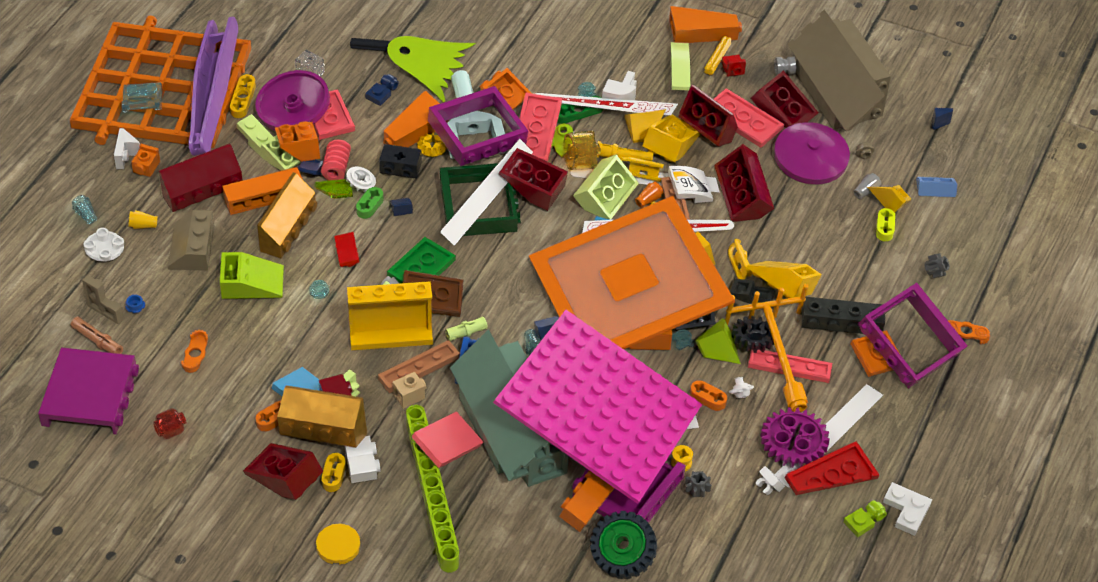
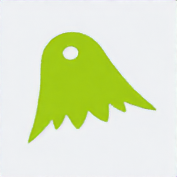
M400 36L394 38L388 44L387 52L395 64L421 81L444 103L445 96L441 86L448 88V85L443 78L451 80V76L454 73L449 68L463 67V64L454 59L465 56V54L458 51L467 49L476 43L444 42L413 36ZM407 47L410 49V53L402 54L399 49Z

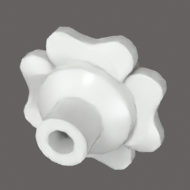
M743 377L735 378L736 385H734L729 393L734 394L736 398H745L750 395V390L754 386L744 383Z

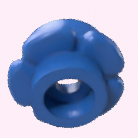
M131 295L126 299L125 308L128 312L139 313L145 308V301L139 295Z

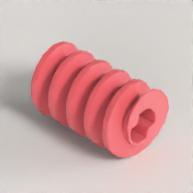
M338 139L329 142L321 168V173L327 180L339 182L344 179L351 146L348 142Z

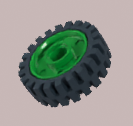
M613 512L612 516L607 515L603 517L604 520L597 523L598 527L594 528L593 536L590 539L593 558L601 570L609 576H615L618 579H631V576L637 577L642 571H647V567L652 565L653 558L657 554V539L650 524L642 516L636 515L634 512ZM623 541H628V542H629V545H628L627 548H625V549H620V548H619V544H620L621 542H623Z

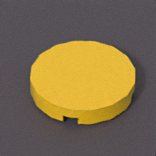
M332 524L325 527L318 534L316 539L317 553L327 563L346 564L358 555L360 537L357 531L349 525Z

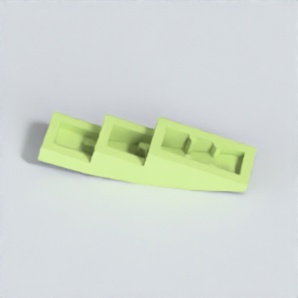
M671 42L672 90H689V43Z

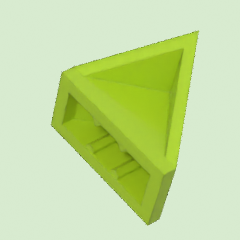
M724 318L695 340L704 358L741 364L734 338H732V333Z

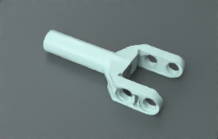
M463 70L456 71L451 76L456 98L472 94L473 89L469 74ZM478 110L452 118L447 123L457 138L458 135H473L491 131L493 138L505 134L500 118ZM449 151L450 158L455 159Z

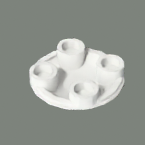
M99 228L96 233L86 239L84 250L91 259L97 261L114 260L124 250V239L116 233L108 231L106 228Z

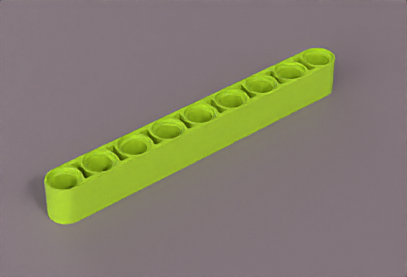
M411 405L406 410L407 430L441 570L452 573L459 567V548L439 468L412 438L414 432L428 426V421L422 406Z

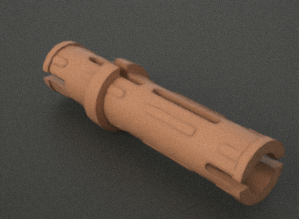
M75 317L72 320L71 328L94 342L100 350H105L108 353L122 354V346L111 340L108 334L101 333L80 317Z

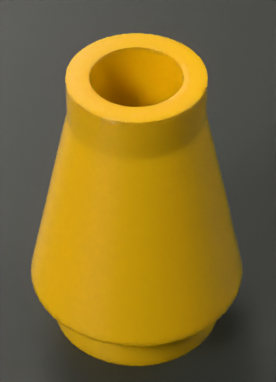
M137 210L135 212L130 211L128 227H133V229L156 228L158 216H152Z

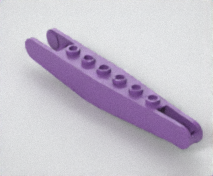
M235 17L228 18L225 32L218 33L214 20L208 21L196 61L193 80L191 130L189 137V149L192 156H198L211 150L228 88L238 35V24ZM222 41L219 52L214 53L216 43Z

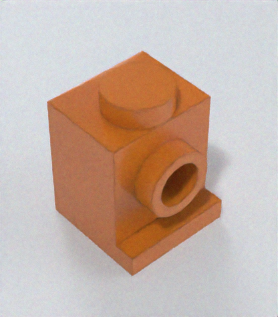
M140 144L139 151L131 161L134 173L151 177L161 162L159 149Z

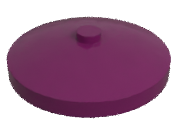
M304 70L288 71L270 79L261 88L256 98V111L261 122L274 131L276 127L284 124L295 125L303 121L313 122L314 124L327 111L330 103V93L325 81L319 75Z
M804 122L791 125L779 134L774 147V157L779 168L790 178L802 183L818 185L832 182L845 172L850 158V151L845 139L832 128L818 123Z

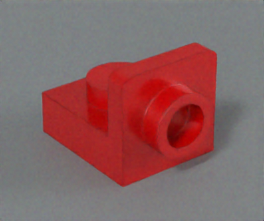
M740 55L722 57L721 62L727 77L745 74L746 60L741 59Z

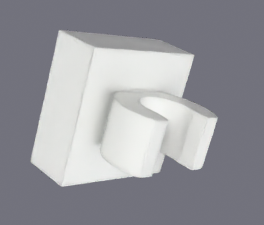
M766 466L759 471L763 477L759 478L756 484L761 487L767 483V487L763 490L766 495L773 491V487L778 492L785 487Z

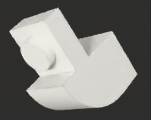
M628 71L623 82L608 79L602 92V98L635 100L637 81L634 80L635 72Z

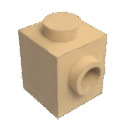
M415 372L393 381V395L403 409L425 399V389H427L425 381L419 378Z

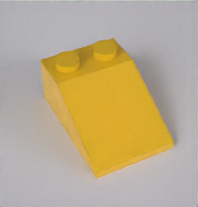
M671 114L649 126L642 146L647 148L649 152L663 156L666 161L676 162L685 155L701 133L681 118Z

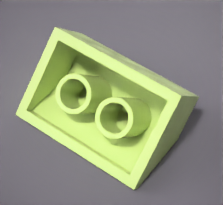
M613 155L599 162L573 196L584 210L611 220L639 183L617 155Z

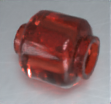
M174 408L157 414L155 421H153L157 435L165 439H170L183 433L184 424L187 423L182 412L178 413Z

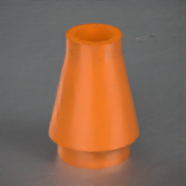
M655 181L648 183L640 195L635 198L636 204L643 208L645 205L660 199L664 193L662 187Z

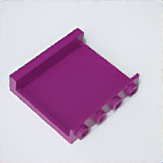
M61 347L38 412L41 426L50 427L52 420L112 426L113 434L117 435L119 426L123 425V412L128 409L129 393H132L134 389V377H137L139 373V365L136 364L135 356Z
M678 462L672 467L664 463L638 504L614 488L596 513L605 517L607 515L612 516L613 512H634L636 515L642 516L649 523L684 479L686 465ZM585 468L584 474L581 476V478H576V480L574 481L572 485L573 490L579 482H582L584 484V482L587 480L585 478V475L589 471L587 468Z

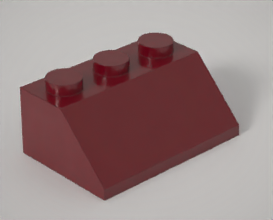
M695 85L690 86L678 117L717 146L731 143L738 129L734 114Z

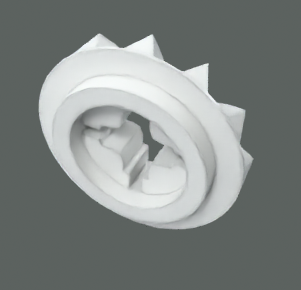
M352 167L346 173V181L350 183V187L357 188V191L361 189L363 192H366L376 184L374 175L365 168Z

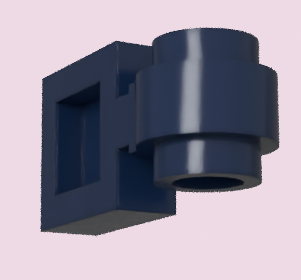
M390 74L383 75L380 81L382 85L374 84L365 93V98L381 106L391 96V90H396L399 84L397 78Z

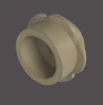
M862 142L857 146L856 153L858 157L867 159L872 156L875 149L871 143Z

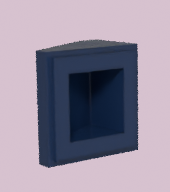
M934 108L932 117L933 130L950 124L953 108Z
M316 159L303 161L298 170L320 176L323 161Z
M410 198L390 200L394 216L413 213V205Z

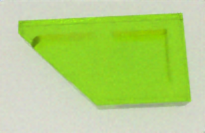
M346 179L315 182L317 190L333 199L353 197L352 187H350V183Z

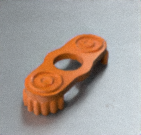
M948 320L961 338L980 340V344H985L989 341L990 332L986 327L974 325L970 322ZM969 327L972 332L965 334L961 331V328Z
M195 330L190 334L191 341L189 347L185 350V359L181 361V365L186 372H196L205 357L208 334L203 330ZM192 350L201 351L198 357H191L189 355Z

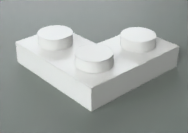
M893 482L883 500V503L902 511L895 527L914 536L932 502V499Z

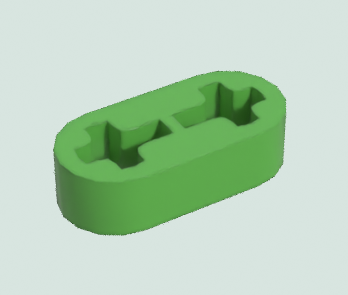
M372 187L364 193L356 204L358 217L367 219L373 216L384 201L382 189Z

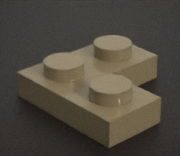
M87 275L82 279L87 306L119 324L124 319L121 305L116 301L106 298L104 285L99 279H94Z

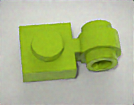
M873 500L866 506L867 512L859 508L844 518L843 523L857 538L874 528L875 522L873 520L879 522L887 515L886 508L880 502Z

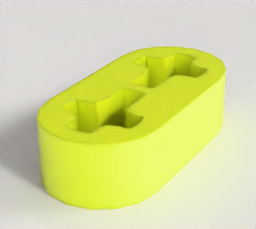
M883 208L878 212L876 237L886 242L890 241L894 235L895 213L891 209Z

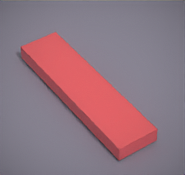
M751 349L748 368L784 374L777 352L767 350L761 352L757 350V353H754ZM786 354L794 377L829 383L832 363Z

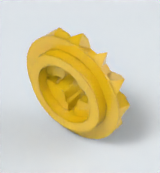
M434 132L432 135L426 133L417 142L418 149H421L422 154L426 156H439L447 150L443 141Z

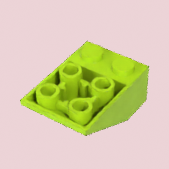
M222 252L220 270L222 299L283 298L284 265L243 252Z

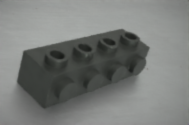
M805 297L806 300L802 308V328L863 334L858 323L867 314L883 304ZM885 314L874 321L881 331L884 330Z

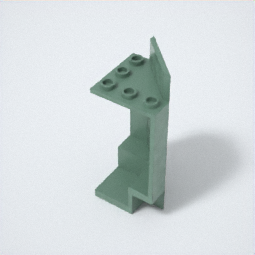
M488 329L450 369L459 385V399L478 436L482 439L483 446L497 473L501 474L504 472L508 481L523 477L528 487L567 474V454L493 403L526 361L527 357L518 341L498 347Z

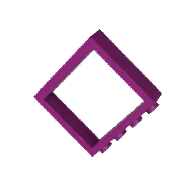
M495 86L429 107L428 122L460 166L506 152L519 139L525 144L527 142V128ZM494 105L512 132L464 148L446 123V120Z
M918 283L913 284L873 310L858 323L862 333L869 338L874 348L880 352L888 366L896 372L900 381L908 389L958 356L968 346ZM906 300L910 302L949 351L948 354L917 375L874 322Z

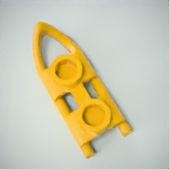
M619 157L621 161L630 162L629 171L633 176L661 182V178H658L660 168H663L664 164L632 157ZM640 170L647 171V175L640 174Z
M734 239V242L728 249V256L737 279L745 280L747 276L750 277L752 275V271L746 268L747 265H750L747 260V252L740 245L741 240ZM736 247L737 252L733 255V250ZM741 264L740 270L737 267V265Z

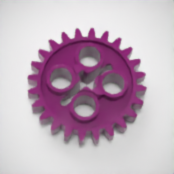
M788 407V411L785 413L780 409L779 415L773 412L772 418L767 417L766 423H763L760 435L762 437L761 444H764L763 450L769 451L768 457L776 456L775 462L782 460V466H785L788 462L791 468L795 464L802 467L803 463L809 464L811 461L823 457L824 453H827L830 438H828L829 431H826L827 425H821V418L815 420V413L810 416L807 415V410L800 413L799 408H796V411L792 412L791 408ZM798 425H802L800 427L799 434L796 436L794 446L792 450L789 451L791 441L794 439Z

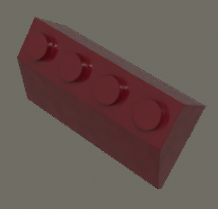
M230 143L159 170L162 195L172 212L223 193L224 185L243 181L241 168Z
M742 144L714 165L731 221L761 219L775 209L757 153Z

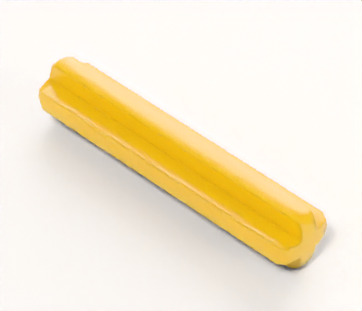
M722 37L705 66V74L713 75L722 57L731 45L730 37Z

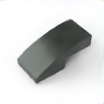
M735 279L730 293L736 299L752 304L756 291L760 293L757 303L773 301L775 289L755 286L753 280Z

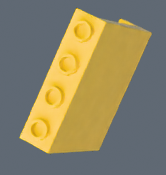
M431 282L347 287L351 351L433 345Z

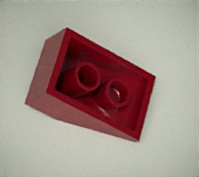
M784 70L751 97V100L759 109L782 122L784 128L797 123L808 122L819 113Z
M516 148L499 172V175L530 203L547 211L565 187L568 171L519 148Z
M270 443L243 472L281 497L296 500L322 474L323 469L311 451Z

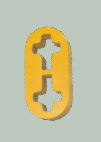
M332 453L326 459L322 473V487L325 491L335 492L342 485L346 469L345 457L342 454ZM335 462H339L336 466V469H334L333 464H335ZM334 476L335 480L332 483H328L331 477Z

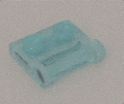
M161 82L124 85L123 112L150 108L161 110Z

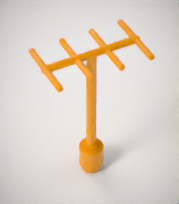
M804 284L800 297L782 299L784 288H779L776 300L757 303L760 293L756 291L752 304L733 307V304L728 305L725 321L728 325L731 313L750 310L748 319H751L756 309L763 308L787 382L783 388V393L787 406L791 408L792 412H795L796 408H799L800 412L805 411L808 407V400L803 384L794 380L775 318L781 305L798 303L796 313H801L804 301L806 300L808 284Z

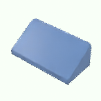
M916 177L919 196L956 197L957 182L954 178Z

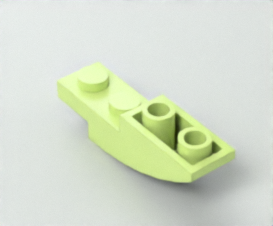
M252 114L237 123L236 128L248 139V145L272 166L283 171L291 169L301 162L280 148L277 135L273 137Z

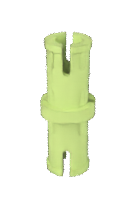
M481 317L469 322L463 321L458 326L445 329L447 339L452 341L464 336L469 337L475 332L487 329L488 326L485 318Z

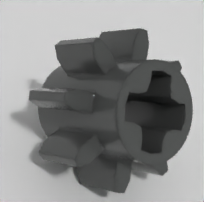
M941 253L928 256L929 261L925 262L927 274L933 275V278L946 276L945 271L949 270L950 267L948 259L945 256L941 257Z
M692 471L691 477L685 478V491L690 492L693 497H704L705 491H711V477H707L703 471Z

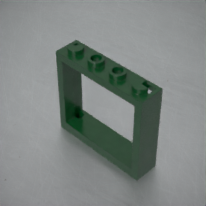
M499 163L440 168V186L446 224L454 216L450 184L483 182ZM509 183L504 186L509 217L476 219L463 236L517 232L521 219L520 212L516 211L519 209L518 198H514L516 189Z

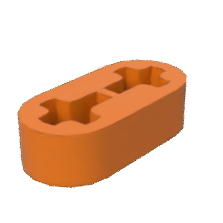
M704 381L692 383L690 396L715 411L723 410L726 407L727 395L725 392Z
M281 400L257 413L256 426L260 431H270L279 426L277 415Z

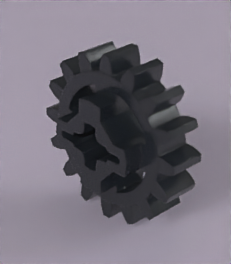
M744 316L743 321L738 319L737 324L734 323L732 338H734V343H739V348L746 347L747 352L752 349L754 353H757V350L765 352V348L770 350L771 346L774 345L767 321H762V317L755 319L754 316H751V319H748Z

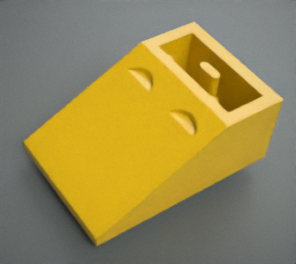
M764 261L750 264L746 267L752 271L754 276L767 281L770 287L775 289L784 288L783 295L786 298L800 297L804 284L809 286L806 296L812 295L822 275L809 265L800 263Z

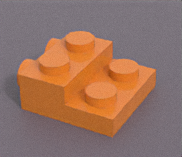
M508 68L502 72L500 70L493 75L492 80L484 81L479 87L481 90L495 86L513 110L523 103L525 93H531Z

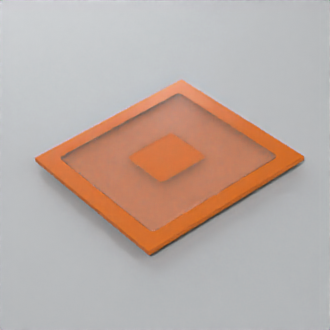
M673 196L529 255L559 318L567 310L622 349L629 348L735 303L729 289Z

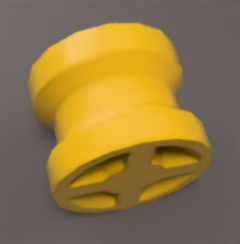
M685 445L676 446L672 451L671 466L674 467L680 462L686 465L685 472L688 471L692 466V449Z

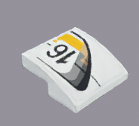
M669 166L668 173L677 199L693 198L694 203L713 202L704 171L686 166Z

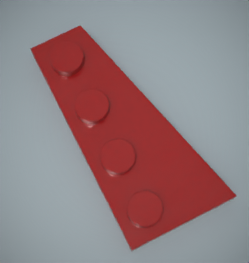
M855 441L787 473L785 480L795 495L878 479L879 473L860 445Z

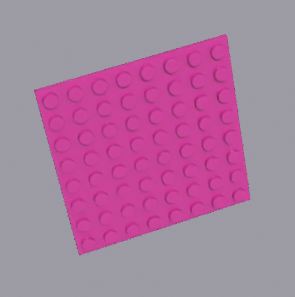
M567 310L563 312L493 402L637 504L702 406L695 398L679 389L676 385Z

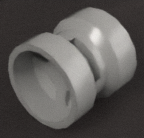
M775 57V74L778 75L783 70L788 75L795 74V57H787L786 59Z

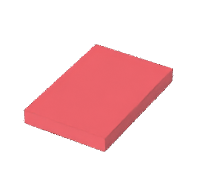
M338 89L329 91L330 103L328 109L313 124L319 140L355 131L354 123Z
M457 411L414 432L412 435L413 440L438 468L481 447L483 444L482 439Z

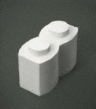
M365 436L356 448L345 446L351 483L377 479V472H380L379 459H374V455L377 454L376 444L371 442L370 436Z

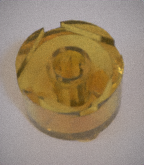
M594 131L565 134L563 146L564 149H567L568 155H564L568 169L583 170L595 168L598 165L597 155H600L601 149L599 143L596 144Z

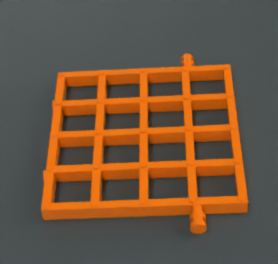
M151 15L146 17L143 26L113 22L70 118L71 128L97 132L94 140L99 145L106 144L109 134L118 135L120 128H124L129 134L137 138L189 145L190 132H186L185 129L189 119H191L193 81L172 79L171 75L175 67L195 70L198 57L180 55L184 44L201 46L204 34L156 28L157 19ZM119 35L141 38L136 49L114 46ZM151 40L173 42L170 53L148 51L147 49ZM236 40L235 51L240 53L236 63L232 62L231 77L228 82L227 92L211 148H215L222 126L226 123V116L238 79L242 76V73H245V65L251 52V40ZM222 41L216 43L214 53L217 49H220ZM108 58L131 61L127 72L104 69ZM141 63L164 65L160 77L137 74ZM98 81L121 84L117 95L94 93ZM138 86L155 90L150 101L127 98L131 87ZM165 90L188 93L185 104L177 105L161 102ZM93 105L111 109L106 120L83 117L87 106ZM121 110L145 113L141 124L117 122ZM155 115L178 117L175 129L151 127Z

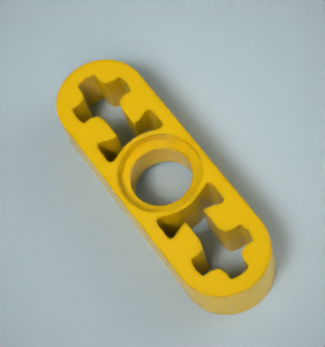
M245 74L238 79L230 103V113L234 118H243L247 115L256 88L255 78L252 75ZM242 94L247 95L245 98H239L238 96Z

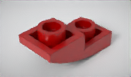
M354 231L334 236L340 267H351L356 263H360Z

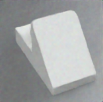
M124 128L119 129L114 152L116 169H124L125 161L128 162L129 156H135L140 149L139 141Z

